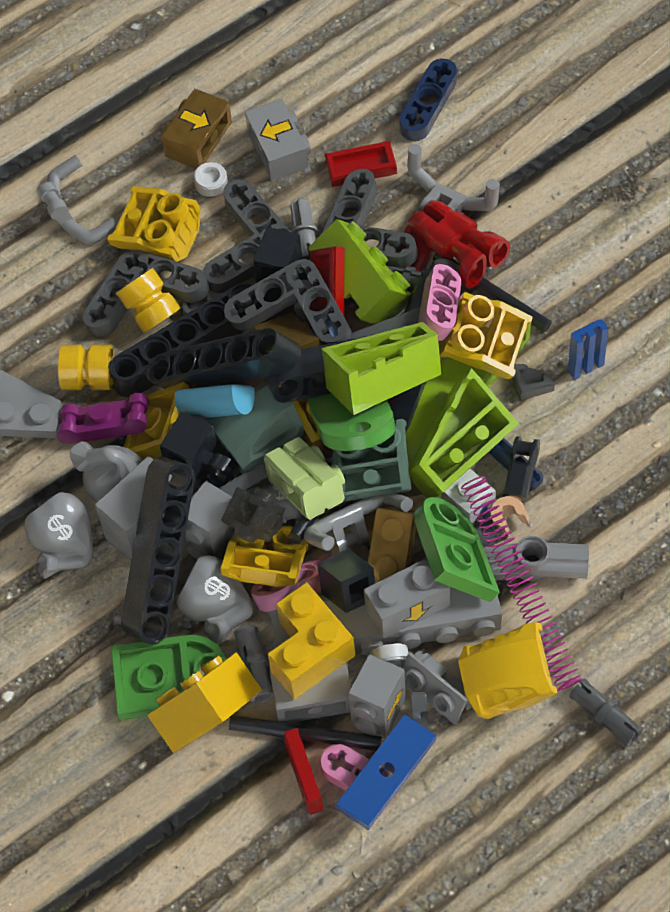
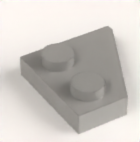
M0 370V436L57 439V428L61 424L59 420L62 407L61 401Z

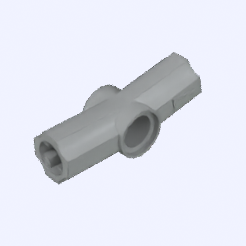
M527 536L516 543L518 544L517 547L503 552L496 558H504L521 550L519 554L507 558L499 565H505L529 555L540 559L536 562H529L523 559L511 564L502 572L513 570L527 563L525 567L512 572L506 578H511L531 570L529 573L520 576V578L525 580L533 576L534 578L529 580V582L538 581L543 577L587 579L589 545L547 543L538 536ZM514 544L501 545L493 552L503 551ZM484 547L495 580H503L507 573H501L504 567L497 566L501 560L496 561L494 559L497 555L491 553L494 548Z

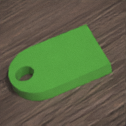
M332 393L307 399L309 411L323 444L331 449L354 451L370 448L386 441L395 432L394 416L387 400L353 415Z
M437 497L427 498L415 510L414 521L434 580L491 602L500 592L475 527L451 503Z
M199 635L164 638L163 641L153 645L143 641L112 645L119 720L148 717L149 713L160 706L156 699L174 686L178 692L183 690L180 683L216 656L220 655L224 661L226 658L221 648L212 640Z

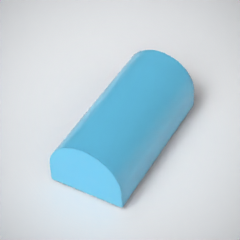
M222 385L177 390L175 392V405L179 413L184 412L191 416L200 415L204 418L248 414L255 402L254 387L248 385Z

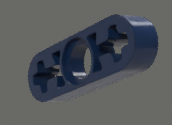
M445 58L436 59L427 67L400 115V132L405 139L419 141L429 134L457 83V67L451 60ZM442 73H447L448 75H445V74H444V75L442 76V78H441L440 81H439V86H438V85H437V76H441ZM424 95H433L438 100L433 104H424L420 101V98ZM419 113L420 124L417 123L414 127L409 126V124L413 125L416 122Z

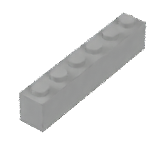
M450 587V606L383 639L366 611L365 605L345 613L331 601L324 602L354 637L355 654L362 653L366 656L373 649L388 644H405L408 649H412L424 642L437 641L439 643H448L456 640L459 636L471 634L478 637L487 636L494 633L495 630H500L502 623V612L498 595L491 602H488L453 587ZM277 610L270 611L277 648L291 637L279 624Z

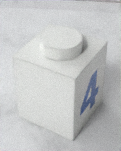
M469 469L443 492V500L458 508L476 528L482 522L476 521L478 516L473 515L476 509H471L472 503L467 502L470 496H464L466 490L461 489L462 485L479 477L474 471ZM482 478L474 480L465 485L464 487L473 485L482 480ZM484 483L478 487L470 489L466 493V495L473 494L478 490L490 485L488 483ZM490 487L488 490L472 496L468 501L477 500L493 492V495L477 501L472 506L473 508L479 507L495 499L496 490ZM494 502L478 509L475 514L483 513L492 508ZM491 512L483 514L478 520L487 519Z

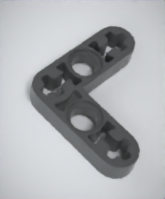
M357 169L352 171L344 181L323 232L336 219L347 223L353 221L365 232V242L368 240L378 241L376 247L388 259L385 264L398 268L412 265L418 258V249L414 238L410 234L363 226L377 195L378 187L370 170ZM348 208L359 209L357 214L352 217L341 216Z
M235 179L226 184L223 189V196L226 208L250 237L206 263L203 273L209 284V290L215 293H223L255 275L254 262L243 264L239 261V258L245 253L256 255L266 227L288 229L255 188L243 179ZM233 195H245V202L247 206L244 207V203L241 201V199L239 197L233 198ZM254 214H263L267 217L266 221L261 224H252L248 221ZM217 272L220 275L225 274V278L220 279L218 276L214 277L213 274Z
M127 251L117 260L85 309L83 321L89 333L94 337H105L111 334L128 309H126L119 298H110V293L115 289L125 287L151 268H154L157 274L163 271H170L171 275L163 281L164 284L161 292L170 293L175 299L188 303L199 302L208 294L209 284L205 274L198 268L144 251Z
M307 259L297 260L238 293L227 301L224 308L225 317L230 324L237 330L245 331L299 302L323 345L351 339V329L318 269L312 261ZM304 272L313 286L306 290L299 277ZM272 288L281 289V295L276 301H264V296L268 290ZM318 297L327 299V305L321 311L314 312L310 310V304L314 299ZM257 299L261 308L257 309L253 300ZM244 307L246 315L240 318L238 310ZM331 319L339 333L335 337L330 335V331L324 323Z

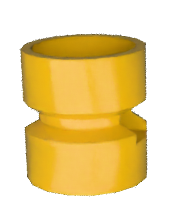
M151 268L116 292V295L126 309L135 308V322L143 333H146L181 308L170 293L161 292L164 283L154 268Z
M61 345L58 358V377L61 390H82L85 385H89L91 390H112L113 382L109 370L110 362L114 358L112 345H91L88 350H85L82 345Z

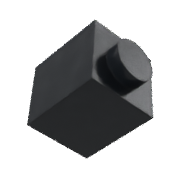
M346 549L317 563L321 594L345 613L365 605L364 589L375 584L374 569L370 564L350 549Z

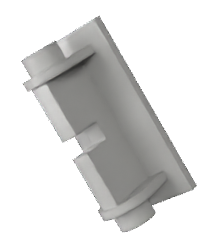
M420 651L414 655L411 652L408 653L403 665L405 684L415 692H425L427 694V702L437 712L456 725L463 709L469 710L472 707L465 696L463 683L454 675L445 681L443 677L446 676L448 670L435 661L429 653L423 654Z

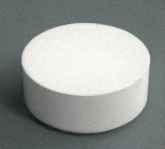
M204 163L195 170L193 175L196 190L204 196H217L223 192L225 185L228 184L226 170L218 163Z
M388 644L377 647L370 652L371 655L398 667L404 665L409 653L408 647L405 644Z

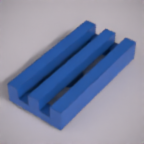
M598 319L571 333L568 372L573 380L580 378L582 369L588 374L592 372L594 363L598 368L605 364L608 327L602 319Z

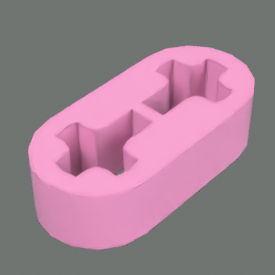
M335 744L323 751L321 770L329 782L346 791L368 763L369 759L347 746ZM341 757L345 758V766L351 772L342 767H338L336 771H333L330 760L338 761ZM386 771L380 773L382 776L388 777Z

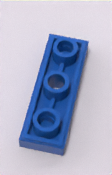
M404 714L336 803V809L369 831L435 743L436 735ZM390 771L393 774L389 777H384L380 773Z

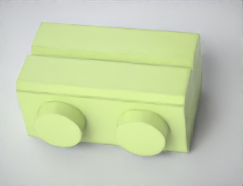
M297 437L284 444L282 449L278 447L265 454L264 462L268 480L309 520L324 513L326 508L331 509L343 502L345 498L342 487L345 484L344 476L337 465L329 466L325 462L324 456L317 446L309 447L302 439Z

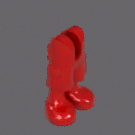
M429 201L424 205V212L417 211L408 220L410 228L436 254L443 259H452L454 257L460 264L458 274L461 277V284L469 289L477 286L482 280L487 264L492 268L499 267L510 252V243L505 238L497 234H486L477 230L478 225L474 220L459 211H453L452 208L440 201Z

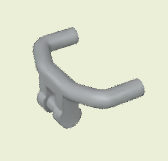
M418 144L409 146L408 171L412 178L429 193L421 202L419 211L424 212V205L431 200L443 202L452 208L453 211L459 212L463 209L468 211H491L497 206L500 183L497 180L490 179L486 182L485 198L465 196L437 183L421 168V146Z
M74 155L50 171L47 182L39 186L37 193L40 199L48 205L47 211L51 218L57 220L67 233L82 243L95 244L112 234L117 224L111 217L96 228L88 231L74 221L68 207L60 196V181L82 167L81 162Z
M398 493L362 499L309 526L304 532V538L309 544L326 551L330 550L333 555L353 546L360 547L370 540L363 515L385 506L408 512L413 506V501L411 498ZM348 526L349 531L344 534L343 528Z

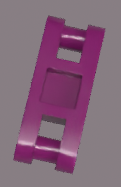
M134 393L128 397V400L78 407L74 404L63 405L59 414L61 424L57 428V439L63 444H75L81 441L88 442L142 433L147 425L145 413L148 411L149 399L144 394Z

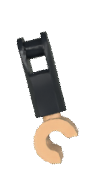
M520 436L515 437L503 497L495 501L492 506L499 505L500 507L491 511V516L498 512L503 513L493 518L494 522L515 514L519 517L521 523L529 524V516L523 503L527 502L533 472L539 456V439L528 442L522 441ZM520 455L529 456L528 463L518 462ZM506 520L497 524V529L507 525ZM509 526L499 531V533L504 534L510 531Z

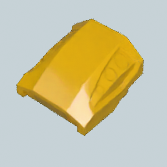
M132 186L130 190L132 195L113 235L110 234L107 239L109 244L119 249L144 251L176 262L186 258L200 227L201 208L197 201L159 188Z
M464 292L459 297L455 325L444 340H440V357L448 356L471 367L485 370L500 378L511 379L516 371L514 370V364L523 336L533 317L502 301L489 300L482 295L474 296Z
M243 522L236 527L235 533L228 543L221 566V575L247 583L275 587L294 586L298 581L304 555L309 549V543L305 538L301 544L292 543L288 538L293 529L291 526L280 527L272 534L266 533L265 527L259 522Z
M532 622L524 624L508 633L493 637L479 644L463 647L458 664L465 696L479 717L490 719L504 713L525 709L558 694L556 686H553L540 635V632L543 631L541 623Z

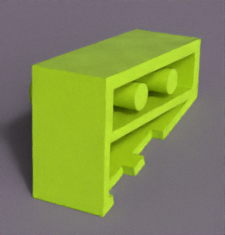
M336 219L308 249L311 251L333 246L345 248L344 298L348 299L351 297L360 307L355 312L360 320L377 324L395 317L407 306L412 294L407 290L410 284L399 272L395 271L392 273L385 265L388 261L387 257L377 247L373 246L371 248L364 241L366 234L355 222L347 223Z
M424 322L322 348L326 388L353 415L441 375L438 334Z
M472 368L457 378L409 466L411 481L426 498L437 497L445 492L519 425L518 421Z

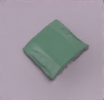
M265 380L261 381L260 385L254 388L255 402L248 414L211 417L208 419L214 426L216 438L237 462L239 471L242 474L263 463L265 454L278 447L282 449L284 444L304 435V425L292 402H278L273 397Z
M404 419L396 420L393 435L376 446L354 451L333 449L332 465L335 464L339 467L345 479V484L342 485L345 497L343 501L361 500L411 490L406 448V421Z

